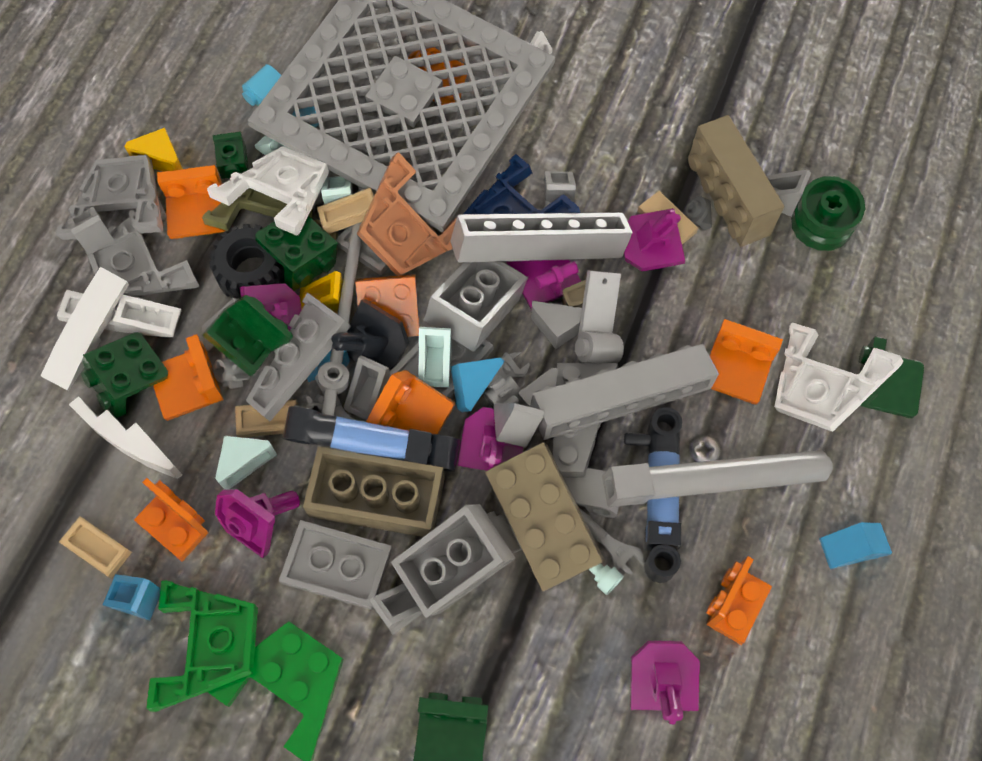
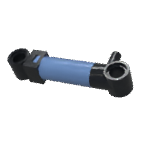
M295 406L288 408L282 439L291 442L319 445L372 456L443 467L444 471L455 472L460 440L454 437L414 429L403 430L322 414L312 409Z
M660 408L652 415L647 429L648 434L626 432L624 434V444L649 446V467L680 464L682 417L673 408ZM658 423H667L672 430L663 431L658 427ZM679 497L647 501V526L645 527L644 550L651 552L645 560L644 570L648 578L653 582L665 583L672 579L681 564L680 555L677 552L681 547ZM658 557L665 558L669 562L670 569L667 571L658 569L654 559Z

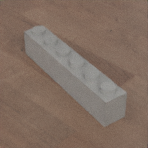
M623 213L457 215L450 242L457 262L622 258L631 238L632 230Z
M703 344L693 347L686 345L679 348L676 352L665 355L659 353L645 361L638 363L635 361L628 362L618 369L611 371L605 369L587 378L570 379L565 384L553 388L551 386L540 388L533 393L530 407L545 410L538 429L543 440L710 390L719 373Z

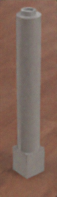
M817 450L649 467V463L613 466L602 476L608 507L645 504L648 500L823 482L829 478L833 465L830 457L824 451Z

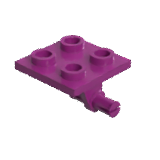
M569 259L506 261L507 265L528 277L522 294L530 309H532V301L552 302L563 297V290L581 282L577 274L579 273L577 264Z

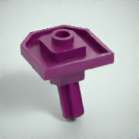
M674 208L631 216L627 222L632 230V235L624 251L625 261L640 271L685 264L686 260L677 224L681 220L680 214H676Z
M285 283L240 287L241 297L248 295L258 299L269 314L283 321L288 326L289 331L291 330L289 324L295 314L299 316L302 309L300 297Z
M482 407L465 419L457 466L488 471L523 453L522 446L496 441L494 409Z
M238 489L222 490L217 495L215 515L228 534L261 558H264L270 551L275 515L298 508L300 500L297 492L288 491L268 498L266 493L249 498Z
M647 641L631 656V710H661L663 719L668 720V723L671 725L683 719V711H699L700 661L682 641Z

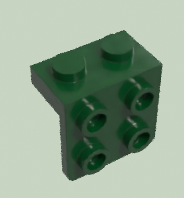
M309 216L297 236L276 227L275 221L255 234L256 242L284 267V283L293 291L300 287H306L315 277L322 272L330 271L336 264L338 242Z
M244 295L224 308L202 335L249 376L255 374L273 350L289 343L293 338V334L283 321L274 318L265 310L262 302L248 295Z
M138 332L83 354L84 371L81 372L83 381L88 388L93 387L95 389L97 400L104 411L109 410L115 418L126 414L127 397L168 378V370L143 335Z
M875 336L867 346L862 347L859 355V363H861L860 372L873 348L885 351L887 339ZM902 358V365L860 406L906 418H914L919 410L924 365L919 361Z
M428 692V698L419 697L418 713L420 716L413 761H483L488 705H482L481 698L463 696L462 702L448 701L447 694Z

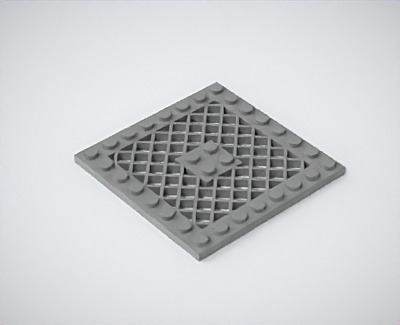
M338 0L247 121L249 127L291 150L326 163L328 170L363 189L371 187L374 195L387 169V166L382 163L390 162L391 158L398 152L404 158L410 157L412 167L417 171L414 174L416 182L409 179L398 190V194L427 224L443 232L551 70L556 57L446 0ZM388 6V13L375 14L374 9ZM370 11L371 16L364 17ZM411 18L412 25L399 27L398 21ZM393 23L394 28L380 31V24ZM374 26L375 32L361 35L360 28ZM355 30L356 36L350 37V35ZM434 30L436 37L422 39L421 33ZM416 34L417 41L403 43V36ZM397 38V45L384 47L383 40ZM378 42L380 48L365 51L364 44ZM458 43L459 49L446 52L444 45ZM359 45L361 52L346 55L345 48ZM439 46L441 53L427 55V48ZM340 50L342 56L335 57V55ZM420 50L422 57L408 59V52ZM398 54H401V55H402V58H403V59H401V58H399V57H397V56H394L393 59H392V60L390 61V63H389V61H388V56H393V55H398ZM481 55L483 62L470 64L468 57ZM383 58V65L369 66L368 60ZM463 60V66L451 68L449 61ZM364 62V69L350 71L349 64ZM444 63V70L432 72L430 65ZM345 66L346 72L331 75L330 68ZM423 66H425L426 71H424V70H422V69H420V68H418V67H423ZM505 67L506 74L493 75L492 69ZM324 70H326L327 76L320 77ZM486 71L488 78L474 79L473 73ZM380 75V77L377 79V81H376L375 84H374L373 77ZM468 76L469 82L455 83L454 77ZM368 78L370 85L355 88L354 80ZM448 79L450 86L443 87L442 80ZM349 82L350 89L335 91V84ZM505 84L499 92L497 86ZM330 86L331 93L316 96L315 88ZM491 87L492 95L479 96L478 89ZM310 90L312 97L304 98ZM472 91L473 99L460 100L459 93ZM453 95L454 103L441 105L440 97ZM365 96L366 103L359 104L358 97ZM353 98L354 106L339 107L338 101ZM434 99L436 106L428 108ZM334 102L335 110L320 113L318 105ZM491 105L485 113L483 106ZM315 107L316 114L300 117L299 109ZM477 107L479 115L465 117L464 110ZM377 111L378 119L363 120V113ZM382 111L391 116L383 117ZM458 111L460 119L446 122L444 114ZM439 115L441 123L427 126L425 118ZM358 116V123L344 125L342 118ZM338 119L339 127L324 130L323 122ZM420 120L422 127L407 130L406 124L414 128L417 122ZM319 123L320 130L311 126V124ZM401 124V132L388 134L386 126ZM477 125L472 134H470L469 127ZM463 128L465 136L451 139L449 131ZM382 129V136L368 138L367 130ZM362 132L363 140L348 142V134ZM444 132L446 140L435 143L431 142L430 135ZM342 136L344 143L334 137ZM425 137L426 145L412 147L410 139ZM405 140L407 149L392 151L390 143ZM386 145L388 153L373 156L371 147ZM463 146L456 156L454 148ZM366 149L368 156L358 150ZM449 149L451 158L436 159L435 152ZM429 153L431 162L417 165L415 156ZM448 168L443 177H441L439 169ZM435 172V180L421 181L420 173Z

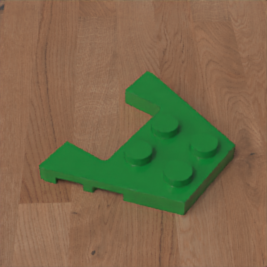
M162 580L158 609L163 613L191 611L185 673L183 676L150 678L146 709L150 712L160 711L253 674L258 614V607L255 604L220 594H210L199 591L194 587L188 588L171 581Z
M288 621L255 647L253 674L210 690L208 693L227 707H230L249 679H254L303 714V719L283 747L302 761H313L318 739L324 727L323 723L328 706L332 700L344 659Z

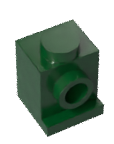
M241 131L212 135L215 146L216 167L221 179H230L231 174L235 172L242 174L249 170L247 149Z

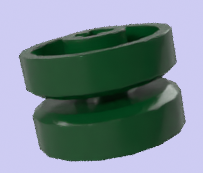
M837 176L817 178L810 182L803 191L791 217L792 230L796 237L807 247L818 251H832L840 248L851 238L863 218L866 210L864 197L860 190L846 179Z

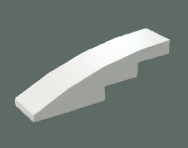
M102 267L99 268L67 321L43 369L41 377L67 391L71 389L84 368L83 354L95 350L100 344L101 340L99 337L115 314L114 307L129 286L126 280Z
M66 290L57 314L60 321L67 322L83 293ZM122 295L113 309L115 314L105 330L131 334L138 332L147 336L173 337L181 314V308Z
M77 397L69 404L101 437L124 454L151 469L176 479L182 476L181 472L137 423L126 430L108 410L97 416L80 397Z

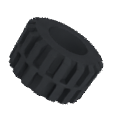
M243 224L241 229L235 226L231 228L232 232L227 233L225 231L220 235L221 241L216 240L214 242L215 250H210L209 257L211 261L209 264L220 289H222L227 297L240 299V287L284 284V267L255 240V234L263 229L262 226L255 225L254 228H251L250 224ZM249 258L264 259L262 264L253 271H236L238 266Z

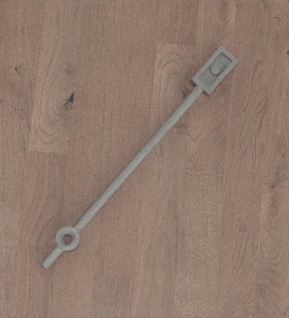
M362 115L364 121L378 119L375 116ZM382 129L367 130L368 138L382 136ZM358 132L357 141L363 140L362 132ZM385 145L371 147L373 156L383 154ZM366 149L358 150L368 156ZM358 186V192L365 190ZM362 222L352 225L337 314L347 323H349L362 241L357 232ZM333 348L330 362L322 365L318 371V385L325 392L321 413L334 416L337 394L345 391L349 384L348 369L342 364L344 351H336ZM333 372L339 375L337 378L328 377Z

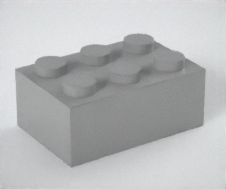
M502 261L464 262L430 297L424 321L436 328H451V338L475 352L519 302L528 277Z
M480 504L465 505L392 560L391 563L425 618L445 611L516 558Z

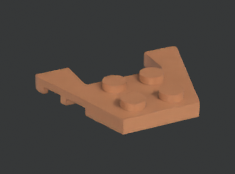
M399 152L391 158L357 232V235L397 276L453 249L450 240L456 218H454L445 230L437 235L398 194V190L417 172Z

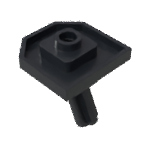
M366 299L361 300L347 333L334 334L331 338L333 342L332 348L336 351H347L349 358L355 362L362 355L388 367L389 370H392L400 362L409 344L403 322Z

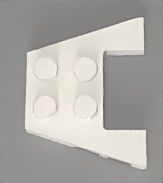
M282 146L253 162V168L242 174L235 172L231 174L228 182L219 187L215 183L207 188L210 198L228 206L248 188L286 203L287 205L274 217L276 227L297 236L302 230L329 174L326 163Z
M791 323L789 326L790 338L788 349L785 348L784 353L786 356L784 370L780 374L774 407L780 413L833 432L902 365L903 360L900 355L873 348L860 374L829 366L806 358L819 336L817 331Z

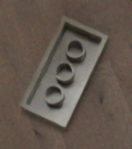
M729 115L698 126L688 156V163L690 168L696 171L700 177L705 193H709L714 201L717 214L722 216L727 223L730 236L737 240L740 247L771 236L785 206Z
M541 443L485 472L542 591L557 586L605 562L546 444Z
M318 446L303 508L311 518L424 537L435 529L445 480L443 467Z

